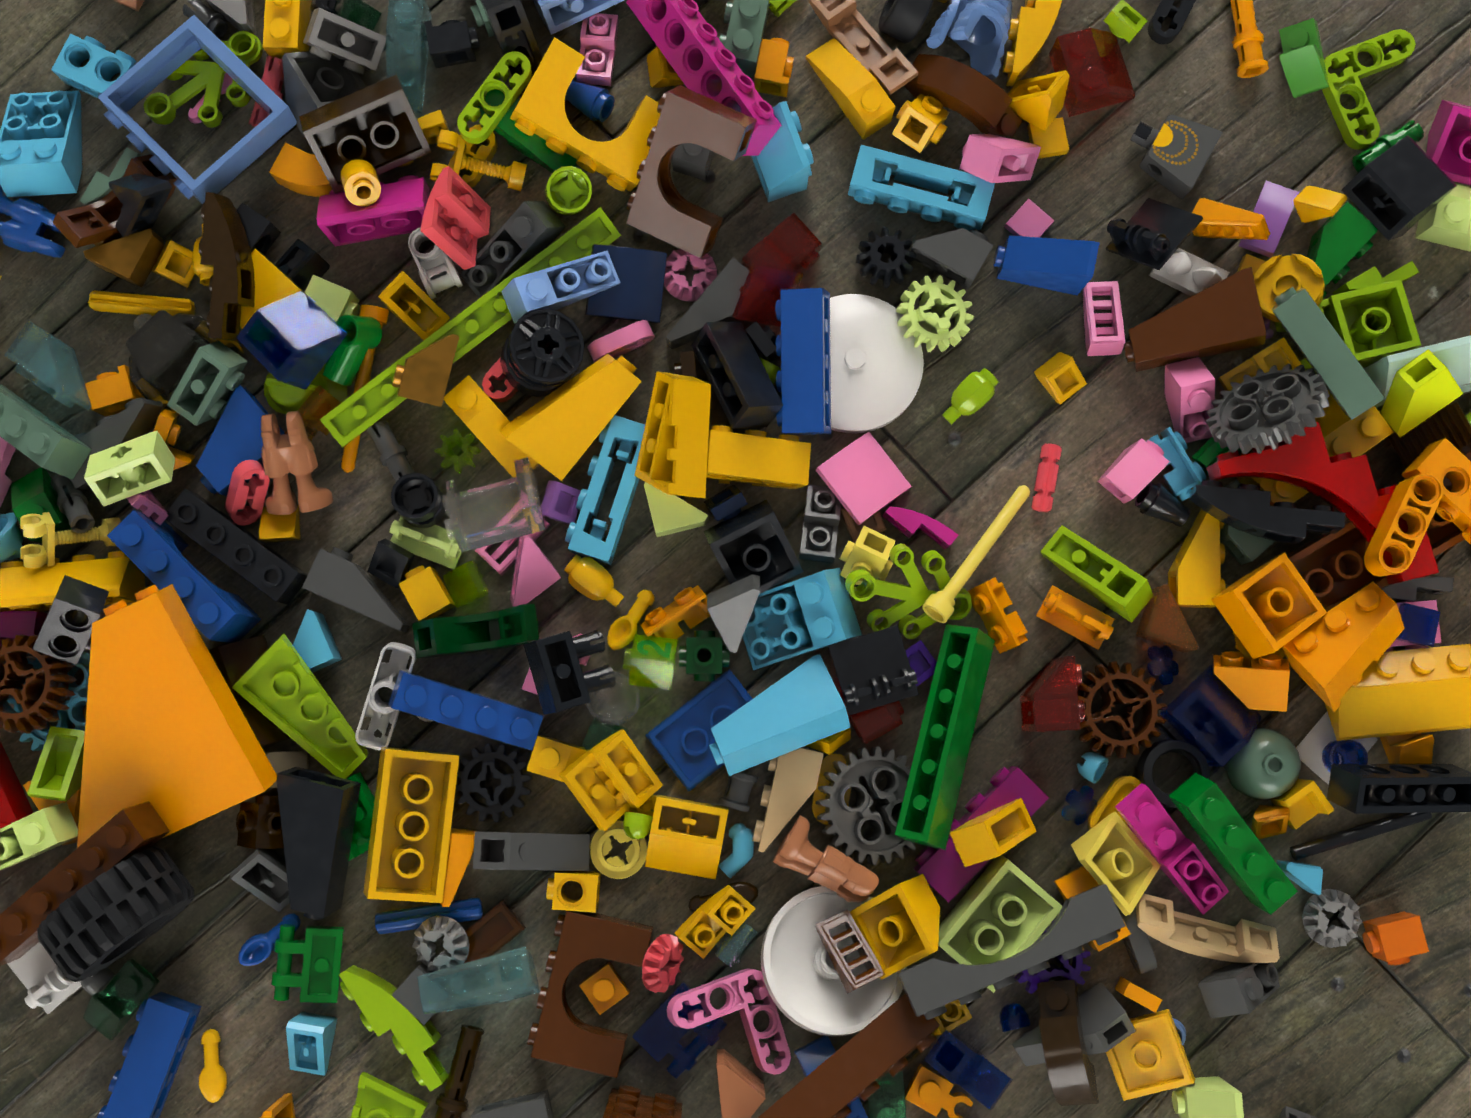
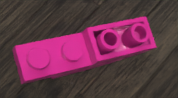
M1141 783L1115 806L1127 822V826L1161 865L1160 869L1202 915L1230 892L1196 845L1185 837L1149 787Z

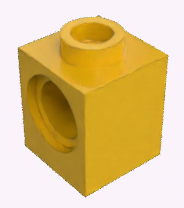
M424 565L410 570L404 575L406 580L398 584L418 621L436 618L456 607L437 570L430 566L425 569Z
M556 871L554 878H548L546 899L552 900V910L596 913L599 906L601 873L592 871ZM568 881L578 882L583 890L582 897L577 900L569 899L564 893L565 883Z

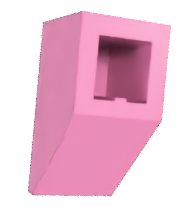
M1199 357L1165 365L1164 394L1174 431H1178L1186 443L1212 437L1206 420L1209 418L1207 411L1214 408L1211 402L1215 400V378Z
M1141 438L1123 450L1097 482L1125 504L1134 499L1170 461L1163 456L1164 451L1156 443L1150 440L1145 441Z

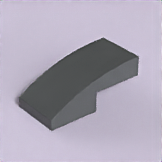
M1420 577L1400 583L1388 584L1381 589L1396 603L1416 601L1417 592L1436 595L1453 592L1454 578Z

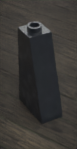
M293 767L277 773L276 780L290 907L293 910L303 912L307 918L319 920L326 918V916L342 907L361 783L300 767Z

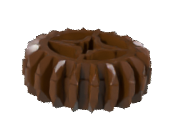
M22 634L16 635L15 639H2V646L0 647V728H4L6 732L29 734L34 732L35 729L43 730L48 728V721L56 722L60 720L57 710L65 711L70 709L64 702L65 698L76 695L72 690L68 689L69 684L77 681L74 676L68 675V672L75 665L32 650L38 637L37 635L29 637ZM35 656L41 663L42 668L34 669L33 664H28L26 657ZM15 699L16 703L22 706L23 712H16L7 700Z
M1117 661L1109 662L1108 671L1103 664L1096 665V676L1090 671L1085 672L1083 677L1088 685L1081 682H1076L1074 685L1075 689L1081 692V696L1071 695L1069 697V701L1078 703V709L1069 710L1068 715L1079 716L1080 721L1073 723L1071 727L1073 730L1083 728L1085 730L1080 735L1079 740L1087 742L1093 738L1090 750L1097 752L1103 746L1102 752L1105 757H1111L1115 750L1118 758H1126L1127 748L1132 755L1140 754L1139 744L1145 748H1150L1152 743L1147 735L1160 737L1161 732L1154 725L1155 723H1166V718L1157 716L1158 710L1167 709V705L1156 702V698L1161 697L1164 692L1162 689L1153 691L1150 689L1155 684L1156 679L1149 677L1142 681L1145 669L1137 668L1132 674V664L1129 662L1123 663L1121 669ZM1111 680H1119L1129 684L1136 690L1138 695L1129 698L1124 697L1119 688H1114ZM1102 687L1103 691L1100 692L1102 705L1091 714L1093 697L1097 690ZM1113 702L1115 704H1130L1123 707V712H1119L1122 714L1121 717L1119 715H1105L1111 712V707H1115ZM1143 707L1142 720L1138 728L1133 732L1132 729L1135 727L1133 714L1136 710ZM1107 721L1111 722L1116 731L1121 732L1123 739L1115 740L1104 735L1097 728L1096 724Z

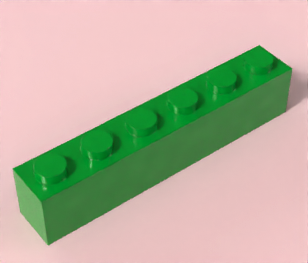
M950 624L945 626L895 831L896 836L912 843L946 850L995 643L994 639L979 628Z

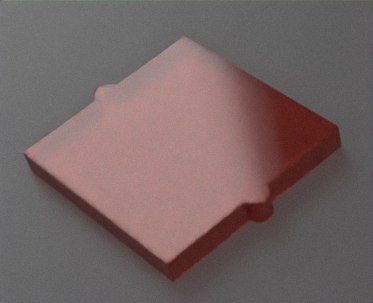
M753 262L744 286H741L739 289L741 294L733 317L739 320L757 321L758 323L781 327V321L777 320L775 312L776 301L781 299L780 290L798 289L804 274L800 271Z

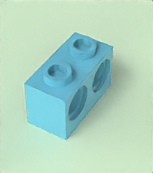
M70 34L51 70L65 84L98 98L102 92L135 65L136 60L120 50H116L115 54L105 50L106 47L92 37L86 36L83 40ZM89 59L85 66L80 67L84 60ZM120 73V76L116 80L111 81V78L115 74Z

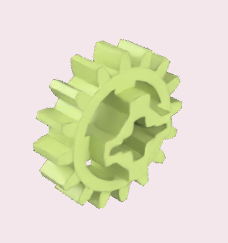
M927 275L920 281V284L917 281H913L908 287L909 291L905 290L901 295L900 300L903 303L899 304L896 312L904 316L899 319L897 324L898 326L907 327L908 330L903 335L905 338H909L912 335L916 338L914 347L917 348L923 342L926 343L927 352H931L936 345H938L941 352H944L950 344L955 347L962 340L961 337H964L970 331L967 324L973 320L974 316L966 313V311L972 306V302H963L962 297L966 291L962 289L956 292L954 290L956 281L952 280L948 285L943 284V277L939 275L932 283ZM918 297H921V300L919 301V308L914 310V304L916 299ZM955 318L954 327L949 331L948 328L951 326L950 320Z

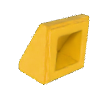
M658 47L647 55L651 87L661 88L684 84Z
M1306 186L1294 198L1293 202L1301 222L1307 223L1334 216L1348 198L1342 193L1315 186Z
M168 240L153 266L152 272L188 288L195 275L193 251L172 240Z
M1062 352L1054 355L1034 371L1037 379L1060 405L1087 384L1073 357Z
M299 505L295 512L288 515L270 514L267 512V508L263 507L259 527V540L265 543L300 540Z

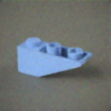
M607 250L513 278L501 292L513 322L516 324L520 318L531 311L541 309L558 310L620 284V280Z

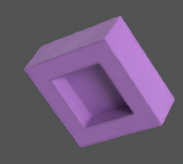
M548 480L539 515L570 525L571 522H575L579 509L576 508L581 490L557 481Z

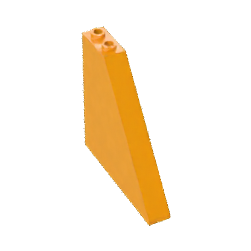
M156 584L134 594L137 599L136 602L127 606L123 599L102 609L106 616L92 623L77 848L123 809L149 801L170 830L164 836L166 837L265 792L277 780L276 772L173 584L161 590H158Z

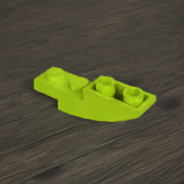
M355 965L340 973L339 976L342 979L340 982L341 989L349 1000H355L362 1011L360 1019L366 1029L370 1032L374 1031L377 1037L391 1029L394 1034L392 1036L393 1044L402 1055L406 1053L412 1062L413 1067H411L416 1081L421 1086L426 1085L430 1092L442 1085L449 1075L431 1048L442 1037L433 1023L429 1020L423 1025L392 996L397 988L376 974Z

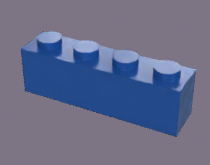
M824 288L780 290L781 299L777 300L775 305L776 318L778 321H781V335L776 337V352L778 356H781V370L777 371L776 386L778 392H781L783 403L782 408L776 414L778 427H782V433L789 435L831 434L830 292Z
M402 670L399 671L388 704L391 708L531 751H533L544 717L531 710Z
M159 992L142 1002L136 1014V1020L139 1021L135 1034L128 1038L122 1051V1056H125L122 1068L116 1071L109 1084L108 1091L112 1092L108 1104L102 1107L97 1118L160 1117L202 1006L164 992Z

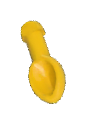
M646 589L640 591L636 596L638 597L629 612L625 616L616 619L610 626L607 642L612 650L622 649L633 641L637 634L638 622L648 607L652 606L655 601L652 591Z
M215 1029L206 1030L201 1037V1044H203L204 1068L199 1075V1088L204 1098L211 1103L219 1101L227 1087V1074L219 1064L218 1042H221L219 1032Z

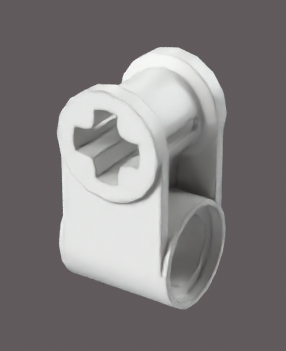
M421 227L415 229L409 236L408 245L429 297L434 299L437 293L455 285L458 288L462 287L463 283L452 259L438 246L435 245L433 250L426 254L419 252L421 243L430 239L420 231Z

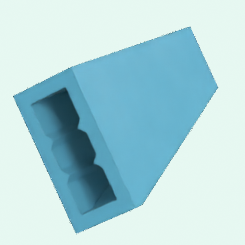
M820 654L812 656L711 728L716 742L709 745L717 765L724 763L729 776L851 728L844 702Z

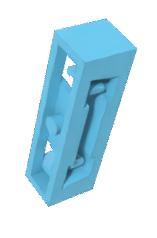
M861 145L848 195L853 196L857 202L863 204L880 203L887 205L889 210L896 213H907V211L921 214V217L927 221L940 222L943 220L954 223V226L958 229L964 228L970 231L974 229L980 230L985 222L995 183H990L967 172ZM892 174L895 175L894 180L912 184L915 186L927 188L945 194H948V191L952 190L954 191V194H952L951 201H948L947 196L935 194L932 192L920 190L917 188L905 186L894 182L893 186L888 185V183L890 180V176Z
M614 415L611 422L600 433L599 442L603 443L599 456L593 455L587 475L592 476L588 490L582 488L579 494L576 508L581 511L577 523L571 522L566 533L565 542L569 543L568 549L570 552L584 557H591L608 565L612 564L640 480L634 475L645 424ZM620 443L619 449L616 452L617 459L628 463H626L608 517L612 523L604 542L602 540L608 528L605 521L594 518L590 534L587 533L592 516L597 517L614 466L612 456L616 444ZM637 446L632 464H629L633 447Z

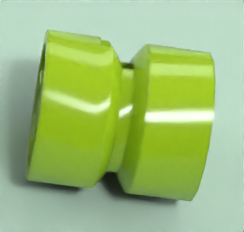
M573 166L561 167L555 170L548 179L545 189L546 201L557 214L564 216L576 215L583 211L591 199V181L587 174L579 168Z

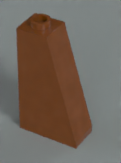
M1252 267L1245 268L1129 329V341L1124 344L1127 363L1134 362L1136 372L1192 358H1203L1263 345L1267 333Z

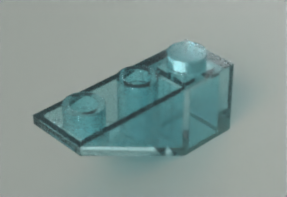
M28 320L4 355L17 364L13 370L33 381L34 385L51 394L54 399L67 407L72 408L76 403L89 411L91 402L74 349Z

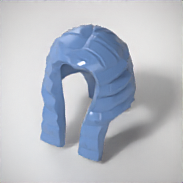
M951 0L947 10L941 14L940 18L936 20L935 26L931 29L930 37L926 40L927 46L932 49L939 47L947 35L970 55L971 68L993 81L999 75L1001 67L1000 58L1004 55V45L1009 38L1008 30L1010 29V20L1012 18V1Z

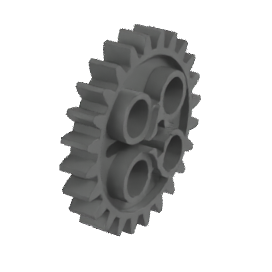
M1287 364L1282 370H1278L1277 366L1273 365L1269 372L1264 373L1262 369H1258L1256 376L1244 375V382L1230 383L1232 390L1221 391L1222 399L1211 402L1214 408L1207 411L1209 418L1206 422L1214 441L1218 442L1222 449L1228 446L1230 452L1233 453L1241 448L1242 453L1247 454L1252 448H1256L1257 453H1261L1265 446L1270 445L1273 450H1276L1278 442L1284 441L1287 444H1291V436L1295 434L1305 436L1306 433L1303 428L1316 427L1315 418L1325 416L1323 408L1329 406L1327 398L1330 396L1321 374L1316 375L1313 368L1305 371L1304 366L1299 365L1293 370L1291 364Z
M876 746L871 748L869 755L865 747L858 748L857 758L852 752H847L844 754L846 764L841 761L833 762L834 768L837 771L836 774L831 772L824 773L825 778L830 782L829 786H818V790L826 794L825 799L815 802L816 805L825 807V812L819 814L817 819L828 821V825L821 832L822 834H834L835 836L832 838L830 845L837 847L844 844L841 852L846 856L851 855L854 851L855 862L862 863L866 856L867 862L870 865H876L878 857H880L882 863L890 864L891 853L896 858L902 859L904 858L902 847L909 850L916 849L914 843L895 835L897 823L893 820L891 813L897 803L902 807L912 765L905 767L906 755H899L894 760V749H886L882 755L881 748ZM880 771L887 778V785L883 790H879L875 783V777ZM860 776L864 778V786L859 782ZM849 788L854 789L857 795V801L852 807L847 806L844 800L845 793ZM872 799H878L879 804L875 806L876 812L870 811L869 807L873 805ZM866 820L870 821L873 827V833L867 840L861 835V826ZM884 824L889 828V834L887 835L885 834Z

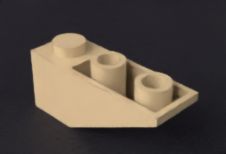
M799 748L769 760L768 770L774 771L771 786L764 784L760 806L766 807L763 821H756L752 840L759 842L757 848L759 852H764L816 790L824 753Z

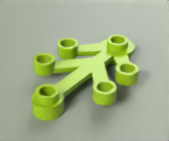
M247 31L234 33L229 41L221 40L248 68L262 56L263 45L260 39ZM197 51L193 57L199 61L187 60L169 75L167 79L176 81L181 79L183 75L195 77L169 96L160 92L149 95L144 102V111L154 123L170 124L176 117V109L206 88L203 105L198 110V117L206 127H217L223 119L218 105L226 72L216 62L203 61L210 57L205 51ZM232 79V84L226 89V96L233 106L244 107L249 103L250 95ZM242 92L240 97L234 98L236 93ZM215 112L211 118L206 119L209 113Z
M900 543L892 547L889 557L902 570L909 586L878 580L868 571L858 569L852 571L847 576L845 588L856 601L860 602L867 601L874 595L902 600L886 611L882 609L871 611L867 616V624L876 632L890 628L891 624L900 620L898 623L899 631L907 639H915L921 634L922 630L937 621L933 620L926 613L917 618L908 614L921 607L931 594H936L937 591L927 589L913 561V551L907 545ZM935 550L924 553L921 558V565L928 573L933 574L939 590L942 591L951 580L945 569V558ZM906 551V556L902 560H897L899 554ZM937 558V563L929 567L930 561ZM863 578L861 585L854 587L856 582ZM964 587L955 597L957 599L953 606L954 612L950 616V620H960L966 617L971 610V595ZM883 617V621L879 625H875V621ZM914 623V627L910 631H906L907 626Z

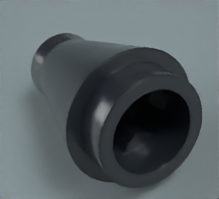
M1150 482L1137 495L1135 500V506L1140 508V513L1173 523L1178 527L1185 524L1191 513V509L1184 506L1161 483L1154 484Z

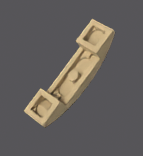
M1145 893L1136 905L1137 926L1152 938L1172 948L1200 957L1237 963H1272L1280 959L1275 927L1241 919L1236 926H1231L1174 911L1172 900Z

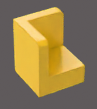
M1298 779L1291 790L1280 797L1270 799L1274 806L1289 808L1288 825L1291 829L1295 830L1319 813L1329 815L1334 811V808L1314 780Z

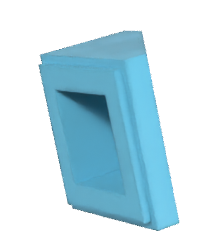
M1277 860L1278 866L1294 883L1309 893L1321 895L1323 869L1320 866Z

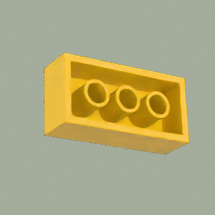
M381 747L363 891L367 899L442 903L459 755L445 752Z

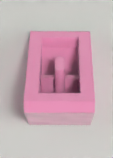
M520 531L510 594V601L513 607L527 604L561 579L555 567L526 531Z

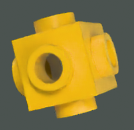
M920 94L912 102L906 100L896 116L899 122L892 135L921 153L931 142L936 145L948 128L943 123L950 112L945 110L942 103L936 98Z

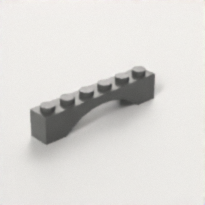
M1102 884L1066 899L1057 918L1048 930L1031 946L1012 957L979 965L953 964L930 958L897 972L915 1016L918 1017L924 1014L926 1020H929L947 1012L945 1005L958 999L960 1004L964 1005L982 997L979 991L982 988L993 984L995 990H998L1016 982L1014 975L1027 969L1029 975H1033L1049 968L1048 960L1058 955H1062L1064 960L1075 957L1085 952L1082 945L1090 941L1096 940L1098 945H1102L1119 937L1116 930L1125 927V923L1107 885Z

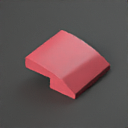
M449 166L445 167L438 176L427 200L420 231L463 270L470 269L476 266L478 238L489 235L491 207Z

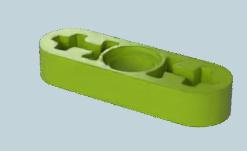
M513 51L505 54L460 113L457 120L458 129L462 138L468 143L480 144L484 142L530 82L532 77L531 64L523 53ZM518 64H521L523 74L515 73L511 77L509 84L513 89L509 90L505 84L510 76L508 66L516 67ZM494 89L502 91L505 95L503 103L499 106L488 105L485 102V96L489 91ZM481 106L485 112L480 119L482 129L480 131L473 129L471 132H468L467 122L469 120L471 122L478 120L481 113L477 107Z

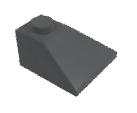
M310 51L284 53L282 63L286 104L297 121L296 125L303 136L299 116L366 88L358 73L343 67L344 60L331 56L330 61L311 54Z

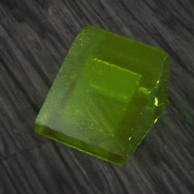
M473 560L443 575L456 608L490 594L479 568Z

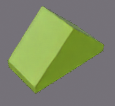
M50 726L27 792L29 797L67 802L81 787L85 731Z

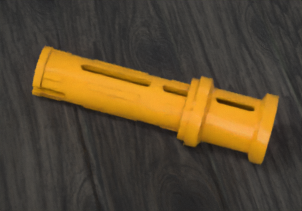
M1230 0L1236 33L1232 45L1233 49L1237 51L1239 66L1236 69L1237 76L1240 78L1259 76L1265 73L1269 66L1268 61L1263 58L1261 44L1264 42V36L1256 26L1253 0Z

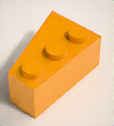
M1371 582L1329 610L1324 616L1282 648L1291 668L1335 712L1341 705L1340 699L1351 686L1356 687L1363 679L1361 674L1373 660L1377 662L1405 627L1397 603L1377 584Z

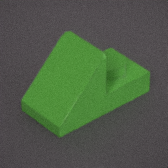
M1311 18L1280 29L1283 53L1279 55L1292 96L1297 98L1328 88L1329 83L1317 21Z

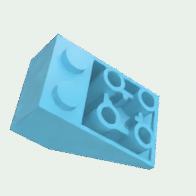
M79 90L10 94L0 129V185L6 196L22 197L77 193L83 169L81 94Z
M840 568L823 570L759 594L743 634V640L753 670L862 635L849 593L845 588L844 578L840 576Z

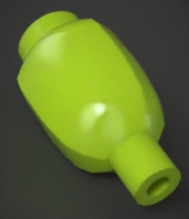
M983 368L980 372L970 373L952 393L951 406L942 416L952 425L961 415L969 416L976 413L994 396L995 386L999 381L986 368Z

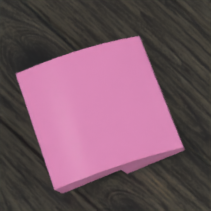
M867 432L843 448L816 469V472L858 526L912 487L870 432Z

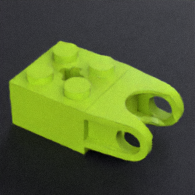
M1401 279L1331 295L1328 299L1322 300L1318 306L1363 368L1386 356L1417 349L1422 346ZM1275 322L1278 332H1287L1280 322ZM1306 358L1300 361L1305 370L1312 368Z

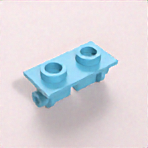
M1168 427L1160 433L1163 437L1162 440L1158 434L1148 440L1156 443L1164 451L1163 456L1170 461L1168 464H1171L1174 470L1163 475V478L1173 492V495L1175 497L1179 496L1181 501H1184L1190 497L1192 487L1201 485V482L1206 480V475L1202 467L1196 461L1192 463L1185 452L1188 446L1182 435L1178 431L1173 432L1171 427Z

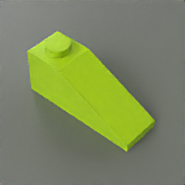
M1063 525L1040 551L1045 558L1102 604L1131 623L1154 596L1148 579Z

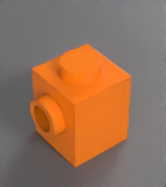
M1403 911L1363 921L1366 931L1363 933V942L1367 951L1372 954V957L1383 960L1388 965L1405 964L1410 962V956L1429 952L1419 915Z

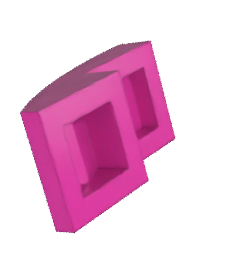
M890 506L882 515L883 518L908 538L919 528L943 549H947L959 536L939 521L913 510Z

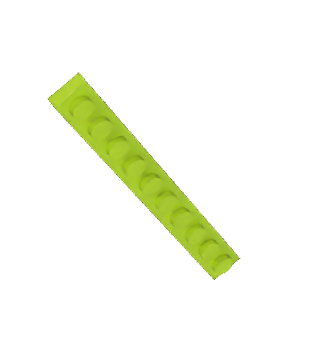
M598 208L319 420L343 448L407 399L398 396V388L392 386L397 364L404 366L405 359L449 334L459 336L453 363L512 319L501 291L513 278L590 256L592 245H610L621 234L602 208Z

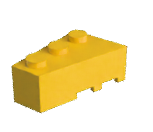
M656 372L634 476L669 495L706 498L711 384L691 376Z
M714 425L709 430L707 478L719 479V484H730V481L752 483V486L798 489L809 484L811 443L800 442V437L796 435L782 434L777 439L766 437L765 431L746 430L745 434L733 433V429L730 426Z

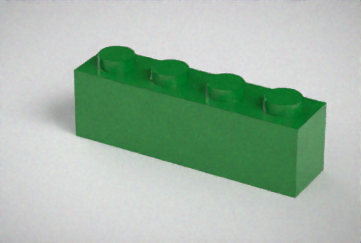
M1194 773L1169 795V798L1249 902L1271 915L1298 892L1215 782Z

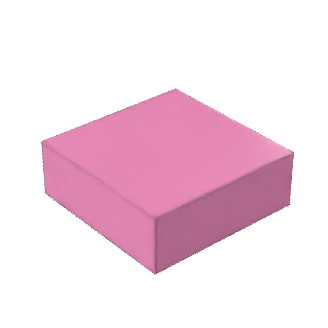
M1028 198L1009 219L1004 228L1014 236L1041 238L1054 223V220Z

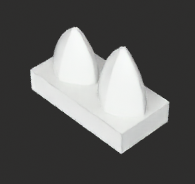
M1178 248L1160 270L1152 268L1149 276L1192 297L1226 279L1230 272Z

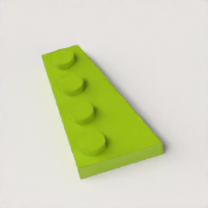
M284 633L232 686L237 693L336 777L346 779L367 758L368 750L365 746L356 742V733Z

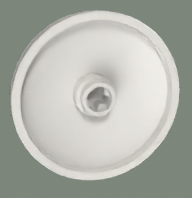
M845 294L830 298L831 430L843 433H865L882 428L897 419L907 409L919 389L924 365L921 344L916 348L914 347L916 338L913 335L909 338L903 336L908 329L906 326H898L897 322L904 315L897 313L894 306L879 298L862 294Z
M824 886L810 888L786 902L768 925L761 949V969L764 983L779 1010L801 1028L825 1036L855 1034L864 1029L898 1000L903 986L897 972L882 980L878 978L847 994L815 928L816 924L847 909L851 911L871 900L872 897L869 896L861 903L848 902L838 896L836 892ZM843 923L829 930V933L833 937L847 929ZM849 937L836 943V945L841 950L853 944V941ZM856 950L844 956V959L849 963L859 958L860 955ZM862 964L851 971L854 976H857L867 971V969Z

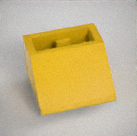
M658 795L650 829L645 867L716 880L729 808Z

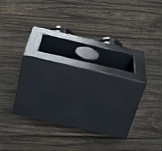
M599 630L573 638L571 632L567 631L523 645L544 715L591 702L589 693L615 686V676L600 680V677L614 673L609 664L582 673L579 658L605 651V641L590 645L591 641L603 638Z

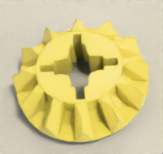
M618 820L606 831L597 830L591 840L590 856L595 868L601 874L613 879H624L634 875L642 868L646 860L648 847L645 838L632 839L628 837L623 828V821ZM611 835L620 844L628 843L629 841L633 842L625 851L628 863H625L618 855L610 856L606 859L605 856L613 848Z

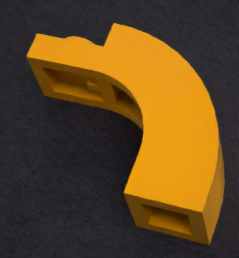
M285 142L269 171L271 176L278 184L299 194L313 197L328 195L333 189L315 155Z

